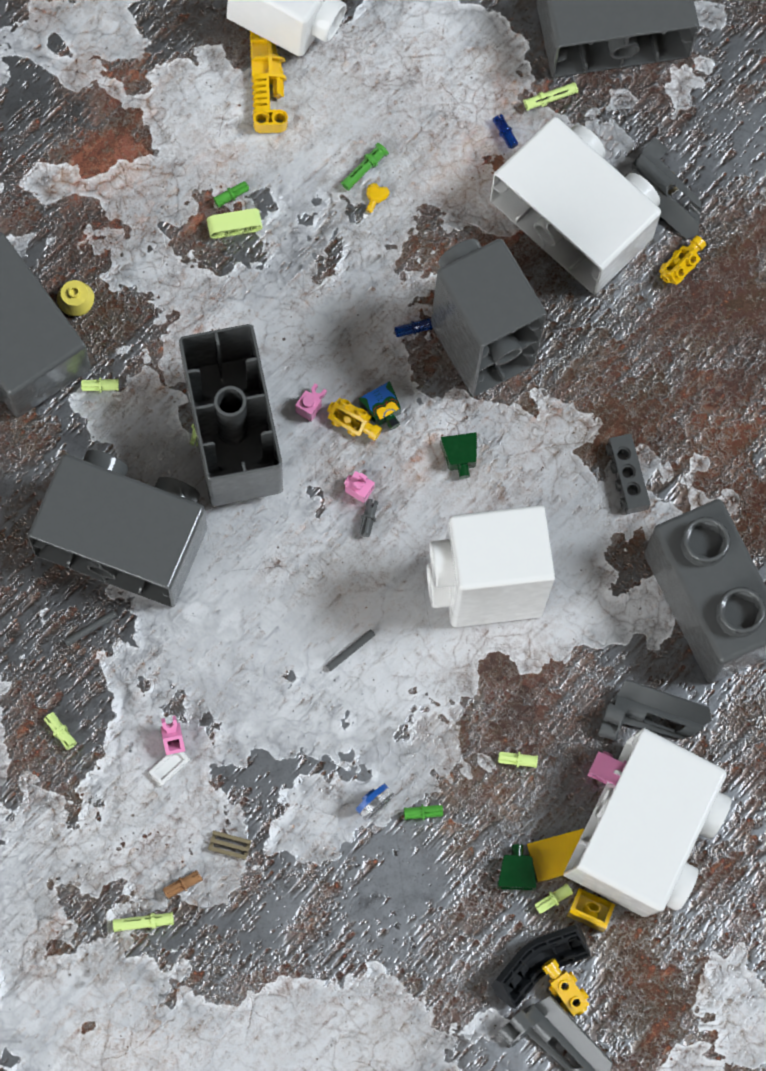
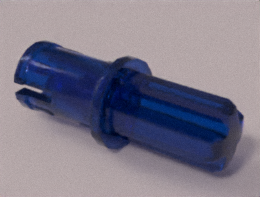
M502 114L495 116L492 121L499 130V136L503 137L508 148L513 149L518 146V142L512 133V127L508 126Z
M430 318L416 322L412 320L411 323L396 326L394 332L396 337L410 334L416 335V333L432 330Z

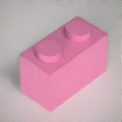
M598 751L588 776L606 784L609 782L616 786L620 776L613 772L614 770L623 772L627 761L623 763L614 759L613 755L606 751L602 753Z

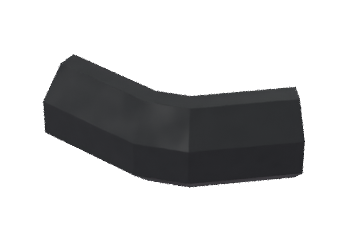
M574 924L535 938L522 947L491 984L496 996L509 1007L516 1009L539 979L546 975L541 967L547 961L555 958L560 968L591 957L589 947L579 924Z

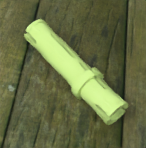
M573 82L545 93L540 92L537 96L523 100L525 109L528 111L539 106H547V103L578 93L576 83ZM566 91V92H564V93H561V94H558V95L553 96L554 94H557V93Z
M173 912L164 914L150 913V915L113 919L114 932L150 927L156 929L158 926L174 925Z

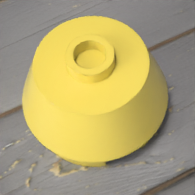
M71 280L60 288L57 294V303L59 308L67 315L83 316L93 306L94 293L86 283Z

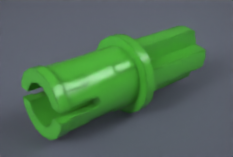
M243 181L232 188L228 187L226 191L213 197V200L217 207L220 208L232 200L235 201L236 197L249 191V186Z
M421 804V807H404L405 820L420 818L425 820V818L443 816L442 805L424 806Z

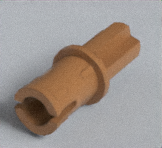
M195 870L183 878L179 877L178 881L163 889L165 896L170 899L182 891L187 892L188 888L202 882L203 880L200 874H198L199 872Z

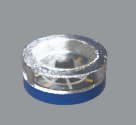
M383 784L376 790L374 788L362 798L363 801L355 810L365 821H368L379 814L391 802L395 794L386 784Z

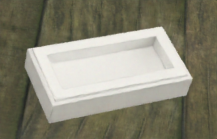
M184 752L166 755L148 773L163 787L191 760Z

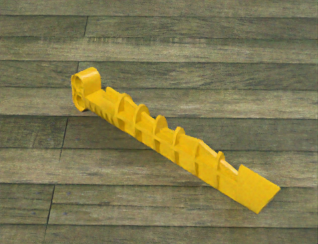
M250 31L252 83H254L252 85V94L254 96L252 98L254 101L252 105L255 108L253 110V127L258 133H281L288 128V115L284 110H270L269 85L273 84V97H277V99L284 97L286 76L283 73L281 64L285 63L286 59L285 57L278 56L276 49L278 45ZM259 120H264L265 122H264V123H259L258 121H259Z

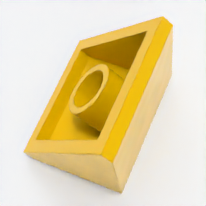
M579 888L567 917L603 933L608 926L615 904Z

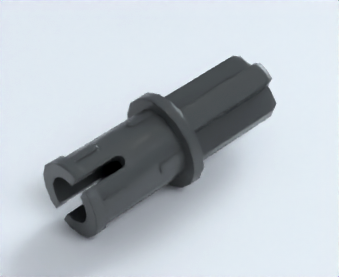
M367 499L364 514L361 515L362 523L359 532L362 537H370L373 522L376 521L375 514L378 506V501L376 500L374 503H372L373 499Z

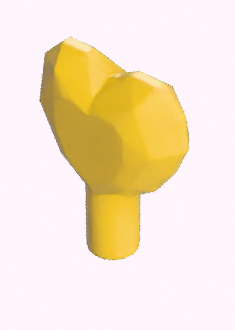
M376 183L368 185L366 193L369 203L366 211L372 213L377 203L383 202L389 197L390 191L387 187H379Z

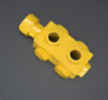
M695 236L690 241L688 247L682 246L679 250H675L671 259L661 265L659 270L661 279L666 283L678 285L701 260L697 252H701L706 247L705 241L701 237Z
M339 398L335 403L331 402L327 409V412H329L328 419L331 420V423L336 427L342 426L346 428L351 436H361L365 433L368 435V438L376 441L382 431L380 426L369 423L372 416L367 411L355 407L346 399Z
M555 958L547 961L541 968L552 978L548 981L551 984L548 988L553 996L560 997L562 1000L560 1006L567 1013L570 1012L573 1016L583 1014L587 1010L586 1007L590 1005L586 1000L589 996L585 990L577 987L575 983L578 980L571 971L567 973L565 969L563 971L559 969V964ZM566 982L568 987L562 989L561 985ZM579 999V1003L574 1006L573 1000Z

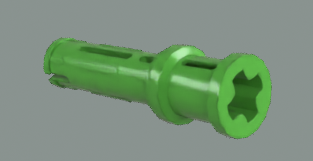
M376 143L375 148L369 154L366 153L364 155V160L341 181V185L349 191L371 168L377 167L378 162L384 156L387 157L389 155L387 149L382 144Z

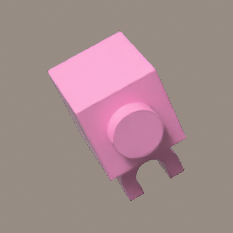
M317 384L312 386L311 393L305 390L295 405V412L312 422L321 409V399L327 393L325 389L321 393H316Z
M357 471L353 475H349L344 482L346 485L345 492L363 503L366 502L375 488V482Z
M172 716L173 722L171 724H167L165 718L161 719L162 726L160 727L166 755L185 751L180 722L177 723L176 716Z

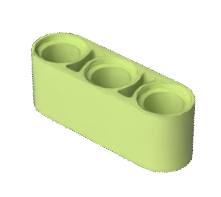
M259 209L217 214L207 218L209 235L213 239L258 232L263 228Z

